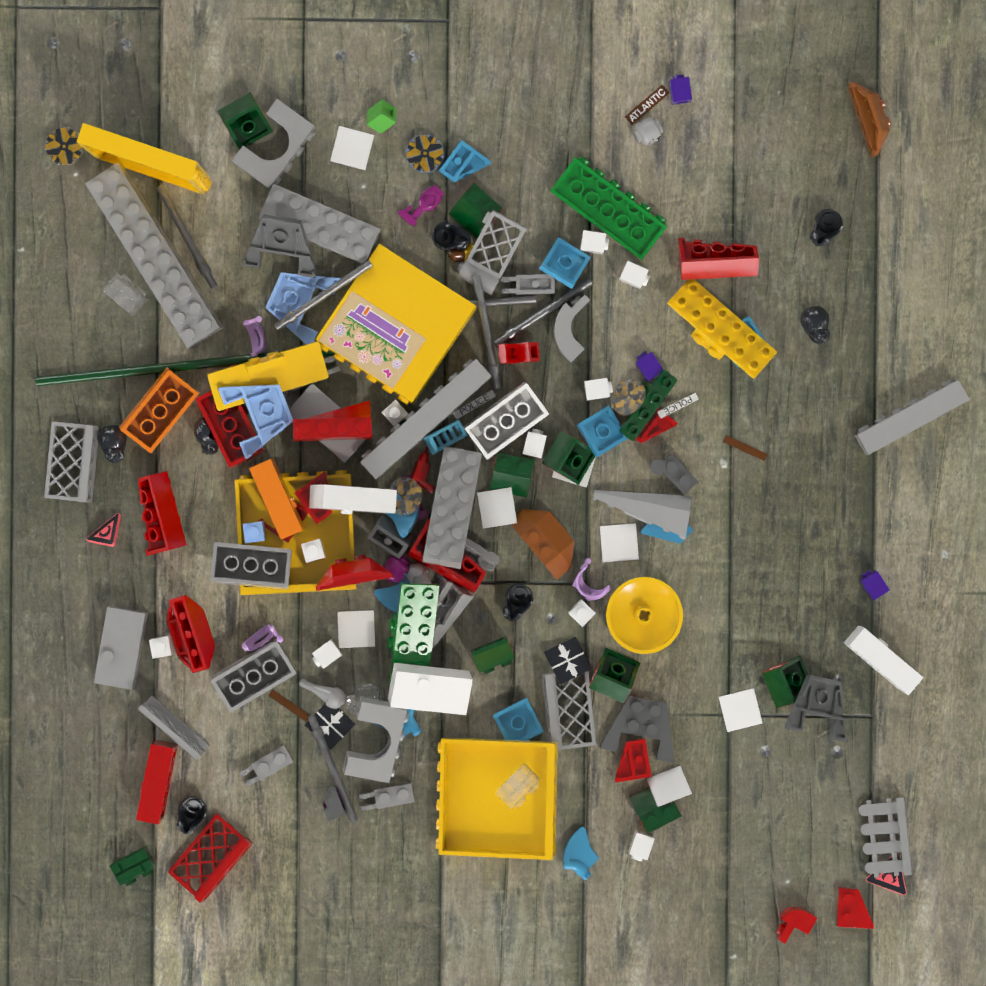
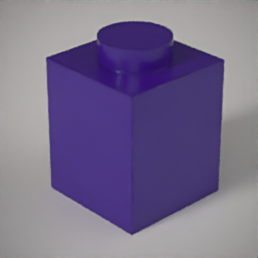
M684 75L673 76V79L669 81L671 104L691 103L692 94L689 77H684Z
M645 351L636 357L638 361L635 362V365L647 382L659 375L663 370L652 352L647 354Z
M870 569L861 575L862 579L858 580L870 600L874 601L890 591L878 571H871Z

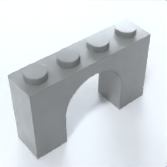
M278 99L270 107L266 116L288 133L289 146L286 153L276 160H264L245 146H242L232 160L236 166L269 190H271L273 184L279 185L282 179L280 177L284 172L288 173L293 166L292 161L295 156L299 157L305 149L303 145L306 141L310 142L316 134L314 131L316 128L313 124Z
M360 696L356 710L357 720L382 725L389 732V739L386 746L375 754L347 751L343 765L344 775L386 783L390 782V778L394 777L396 767L393 766L394 761L398 759L400 748H398L399 741H402L404 737L403 724L408 721L409 712H407V709L390 707L387 701Z

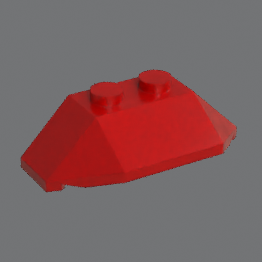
M365 554L354 556L355 560L347 561V558L337 559L316 586V591L392 578L393 573L371 557L366 558Z
M187 595L170 599L166 622L178 658L190 668L192 673L209 669L215 643L204 609Z

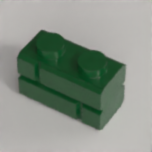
M146 845L110 864V868L120 886L123 884L129 886L137 881L136 877L140 875L146 877L154 872L153 869L156 867V863Z

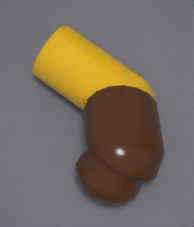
M470 243L464 250L451 249L448 252V257L453 262H466L474 245Z

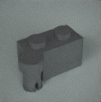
M670 454L663 461L656 459L650 464L652 473L657 475L663 474L682 495H685L698 483L673 454Z

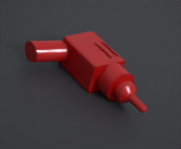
M426 446L425 451L418 456L409 480L416 481L419 486L432 494L434 487L426 481L430 468L428 464V447Z

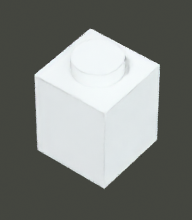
M583 230L580 251L603 254L604 250H608L609 244L606 233Z
M627 261L619 280L640 289L642 285H647L650 278L647 275L649 270Z
M607 378L584 381L586 401L608 398L610 393H613L611 381L608 382Z
M397 400L393 401L381 412L393 426H396L408 415Z
M532 429V432H527L522 454L542 458L547 437L543 435L544 431Z
M321 538L301 544L306 563L326 557Z
M582 599L568 612L582 627L596 614Z
M171 635L149 640L152 659L174 654Z
M330 639L312 653L314 655L312 660L318 667L322 666L324 669L342 656L343 653L333 639Z
M635 830L628 853L632 855L631 858L637 861H642V859L648 860L655 840L654 836Z

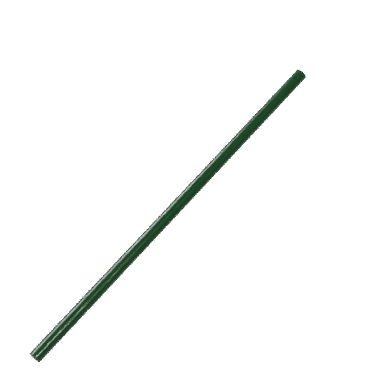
M321 350L323 356L335 355L329 350L327 353ZM272 352L259 353L255 357H266L267 354ZM247 354L35 377L36 386L158 374L163 373L167 367L173 372L224 367L249 362V359L255 357Z

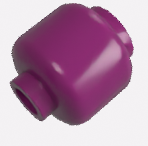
M392 555L383 564L385 568L393 573L392 578L386 579L391 583H400L409 572L410 561L404 555L400 559Z

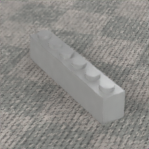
M949 379L942 383L943 387L937 391L935 388L925 393L926 397L922 399L916 397L908 402L909 406L905 408L900 406L892 410L891 416L886 418L883 415L874 420L876 424L870 427L867 424L859 428V433L855 437L864 454L870 455L969 401L970 399L960 381Z

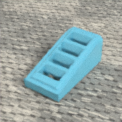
M458 419L423 439L433 455L444 449V446L448 447L468 435ZM453 426H455L460 436H456L454 430L452 429ZM445 430H448L453 440L450 441ZM438 434L442 435L445 444L442 443Z

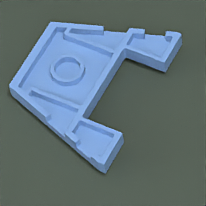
M280 273L266 309L278 320H281L286 316V313L296 310L311 300L315 288L324 291L339 281L340 278L324 276L312 278L292 273ZM304 314L299 316L298 320L294 323L286 325L305 344L313 343L317 337V331L300 324Z
M279 384L218 388L224 405L244 398L258 435L239 442L245 459L251 457L253 453L293 422Z

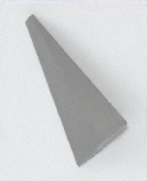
M594 490L593 500L603 501L608 504V507H616L623 510L626 515L649 525L653 523L662 527L663 531L667 533L671 531L678 534L681 539L686 538L691 496Z
M437 574L436 577L438 578L437 584L439 585L438 597L441 599L442 604L437 607L432 649L473 598L468 590L440 574Z

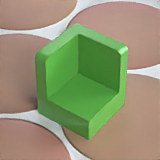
M383 99L368 109L366 125L379 133H383L396 123L397 108Z

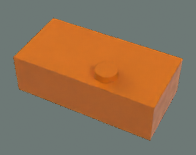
M167 367L119 428L149 453H152L198 396L199 392Z
M271 458L249 468L280 539L282 540L302 531L305 527L296 509V502L287 489L275 459Z

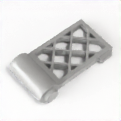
M495 210L487 212L482 221L485 223V226L466 262L461 261L456 270L459 273V278L474 285L473 275L480 274L483 291L490 295L494 292L527 229L525 226ZM496 216L501 219L504 227L493 229L491 223L493 217ZM516 227L521 232L518 237L510 239L507 228ZM505 230L508 240L497 242L495 232ZM492 233L494 244L485 246L482 239L483 236ZM509 243L510 253L501 255L499 245ZM496 246L498 257L489 259L486 249ZM483 250L486 260L478 262L472 258L475 252ZM500 259L502 265L500 272L491 268V261Z

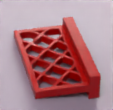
M217 813L168 873L195 896L194 898L199 903L205 902L251 847L253 842L245 838ZM217 820L223 824L224 832L214 833L213 825ZM224 834V846L215 847L214 835ZM227 834H235L239 838L238 842L235 845L228 846ZM211 835V847L201 848L203 836ZM225 848L223 860L215 859V849ZM198 850L199 862H189V853L191 851ZM202 850H212V861H202ZM203 863H212L213 871L210 875H203ZM199 864L200 875L190 876L189 865ZM179 865H186L187 876L180 877L174 871ZM190 878H200L201 886L197 891L191 887Z

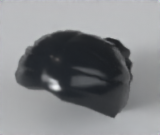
M823 209L817 213L814 220L815 229L810 234L813 244L815 246L826 245L830 242V239L837 236L841 231L843 219L838 212L832 209Z
M448 221L438 223L432 232V241L440 250H450L453 248L464 250L471 242L470 235L465 230Z
M820 306L805 309L800 319L804 331L814 343L822 344L826 342L830 337L828 330L829 314Z
M202 417L195 423L194 435L196 440L201 443L202 453L214 455L218 452V444L205 418Z
M118 425L105 426L99 432L98 443L106 459L114 464L124 459L127 435L120 430Z
M514 584L507 589L505 593V606L502 611L503 616L511 622L519 620L523 613L530 608L534 597L529 587L523 584Z
M190 796L180 802L177 828L184 834L194 832L197 826L204 820L207 814V805L202 799Z

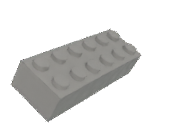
M275 184L272 185L258 218L261 221L262 216L266 214L301 220L309 243L361 265L369 260L381 232L375 226Z
M444 446L423 562L461 569L482 453Z

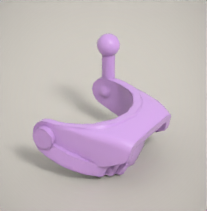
M261 316L246 320L243 323V326L246 327L252 344L251 357L258 356L259 353H262L267 348L263 327L257 323L262 321Z
M590 558L585 559V563L581 566V570L572 584L588 601L602 598L611 589L608 585L602 590H595L585 584L582 574L588 567V564L591 563Z
M267 624L244 641L242 647L245 651H255L269 642L274 636H276L279 643L283 641V637L278 634L272 624ZM269 633V635L266 638H264L259 643L255 644L257 641L261 640L265 635Z

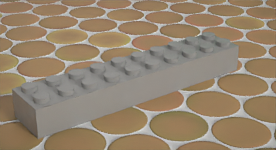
M116 163L85 183L186 347L193 348L224 328L123 164Z

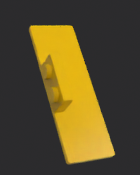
M695 279L687 280L667 303L696 328L691 336L697 344L706 348L708 353L718 360L724 355L728 356L753 379L777 354L773 347Z
M318 341L279 353L272 352L267 354L266 357H255L249 359V362L207 374L218 411L245 403L244 398L224 405L218 390L219 387L279 384L282 392L329 377Z

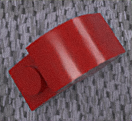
M539 342L498 344L500 364L540 361Z
M801 907L787 908L779 915L781 920L785 922L778 926L776 937L785 944L794 928L808 935L818 918Z

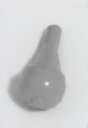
M421 563L409 566L407 579L410 583L432 584L426 566ZM439 597L437 607L442 604V601Z
M301 679L299 682V686L312 691L330 708L337 709L345 703V692L339 687L335 686V688L316 685L304 679Z

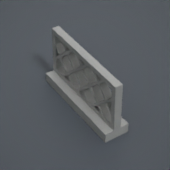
M52 422L44 498L92 503L100 426ZM57 426H63L68 432L61 439L56 434ZM78 428H83L84 437L78 441L73 432ZM71 436L76 444L68 450L63 441ZM60 444L66 452L58 458L54 451ZM79 446L82 450V456L76 460L71 451ZM69 455L74 463L66 469L61 460ZM58 463L64 471L56 477L52 471L53 467ZM74 466L80 469V475L76 479L69 473ZM67 474L72 482L64 488L59 479ZM57 483L62 490L57 495H50L51 486ZM75 485L78 488V497H71L67 490Z
M588 671L583 673L584 683L580 687L571 679L562 689L556 686L555 673L541 674L548 741L558 742V751L596 745ZM570 683L578 689L572 698L564 692ZM580 692L586 695V702L582 706L574 700ZM561 694L570 699L564 708L558 705V698ZM572 702L580 708L574 717L566 711ZM582 711L588 714V720L584 725L576 719ZM563 713L572 718L566 727L560 724V717ZM574 721L582 727L576 736L568 730ZM586 730L590 733L591 742H582L578 737ZM567 732L573 737V740L570 744L562 745V736Z
M153 695L138 708L142 714L194 759L198 760L210 746Z

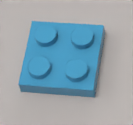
M558 237L539 269L572 289L591 257Z
M609 405L576 425L596 458L628 439L619 432L622 426Z
M527 697L493 714L505 740L527 741L544 732Z

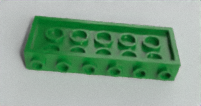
M576 156L550 192L639 259L643 260L667 228V220L660 214L655 216L651 213V208L644 202L639 204L635 201L636 196L631 192L627 191L625 193L619 189L621 185L613 179L611 181L604 177L606 174L599 168L594 170L590 167V162L582 156L580 158Z

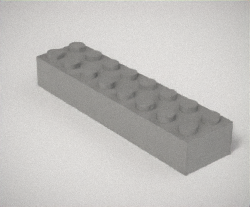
M477 359L467 361L462 366L464 370L460 374L455 372L448 378L450 383L445 387L443 385L439 386L433 392L435 396L432 399L426 398L419 404L421 408L416 413L411 411L405 417V423L402 425L398 423L390 430L392 434L388 438L383 436L376 443L377 448L373 451L369 449L361 456L363 458L361 464L375 479L381 477L491 379L492 376Z

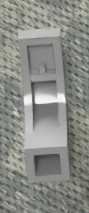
M586 295L582 298L578 296L571 303L573 305L572 308L565 303L555 320V342L560 353L569 363L584 350L572 335L571 323L574 316L590 301Z

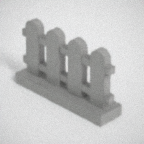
M904 797L896 798V802H891V798L886 799L887 803L872 804L871 800H866L867 804L859 807V813L862 816H868L869 823L862 825L861 832L864 835H870L871 843H866L863 846V852L867 855L872 854L873 862L865 865V871L868 874H874V878L879 877V873L894 872V876H899V872L903 871L904 876L912 875ZM898 813V821H893V814ZM888 814L889 822L874 823L873 815ZM895 833H900V840H895ZM890 834L891 841L876 842L875 835ZM897 852H902L903 860L897 859ZM892 853L893 860L878 861L877 854Z

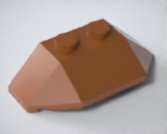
M851 82L848 84V90L870 157L874 158L878 155L890 132L891 122L889 117L885 116L883 110L885 109V103L882 98H879L878 93L856 82Z
M521 509L516 513L517 523L511 524V526L556 579L561 577L572 566L574 547L572 537L550 511Z

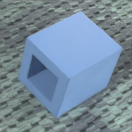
M264 521L243 524L245 543L266 540Z

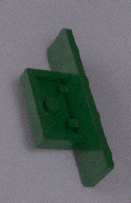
M663 369L653 384L643 380L641 383V387L645 389V397L642 398L643 403L640 407H637L636 411L627 414L629 417L619 432L629 440L635 441L676 384L677 378Z

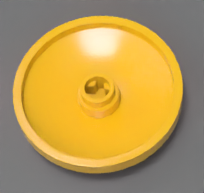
M637 577L624 582L613 592L606 608V622L612 637L623 648L634 653L650 654L666 648L675 640L682 626L683 609L678 595L669 585L656 578Z

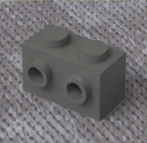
M382 514L367 538L400 559L414 535L409 532L406 537L402 538L397 531L395 523Z

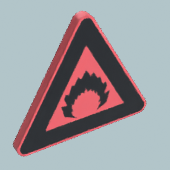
M119 513L115 514L88 536L86 540L91 543L113 547L118 537L121 515Z
M894 872L879 873V877L875 878L874 874H870L866 878V881L901 895H906L907 893L903 872H899V876H894Z

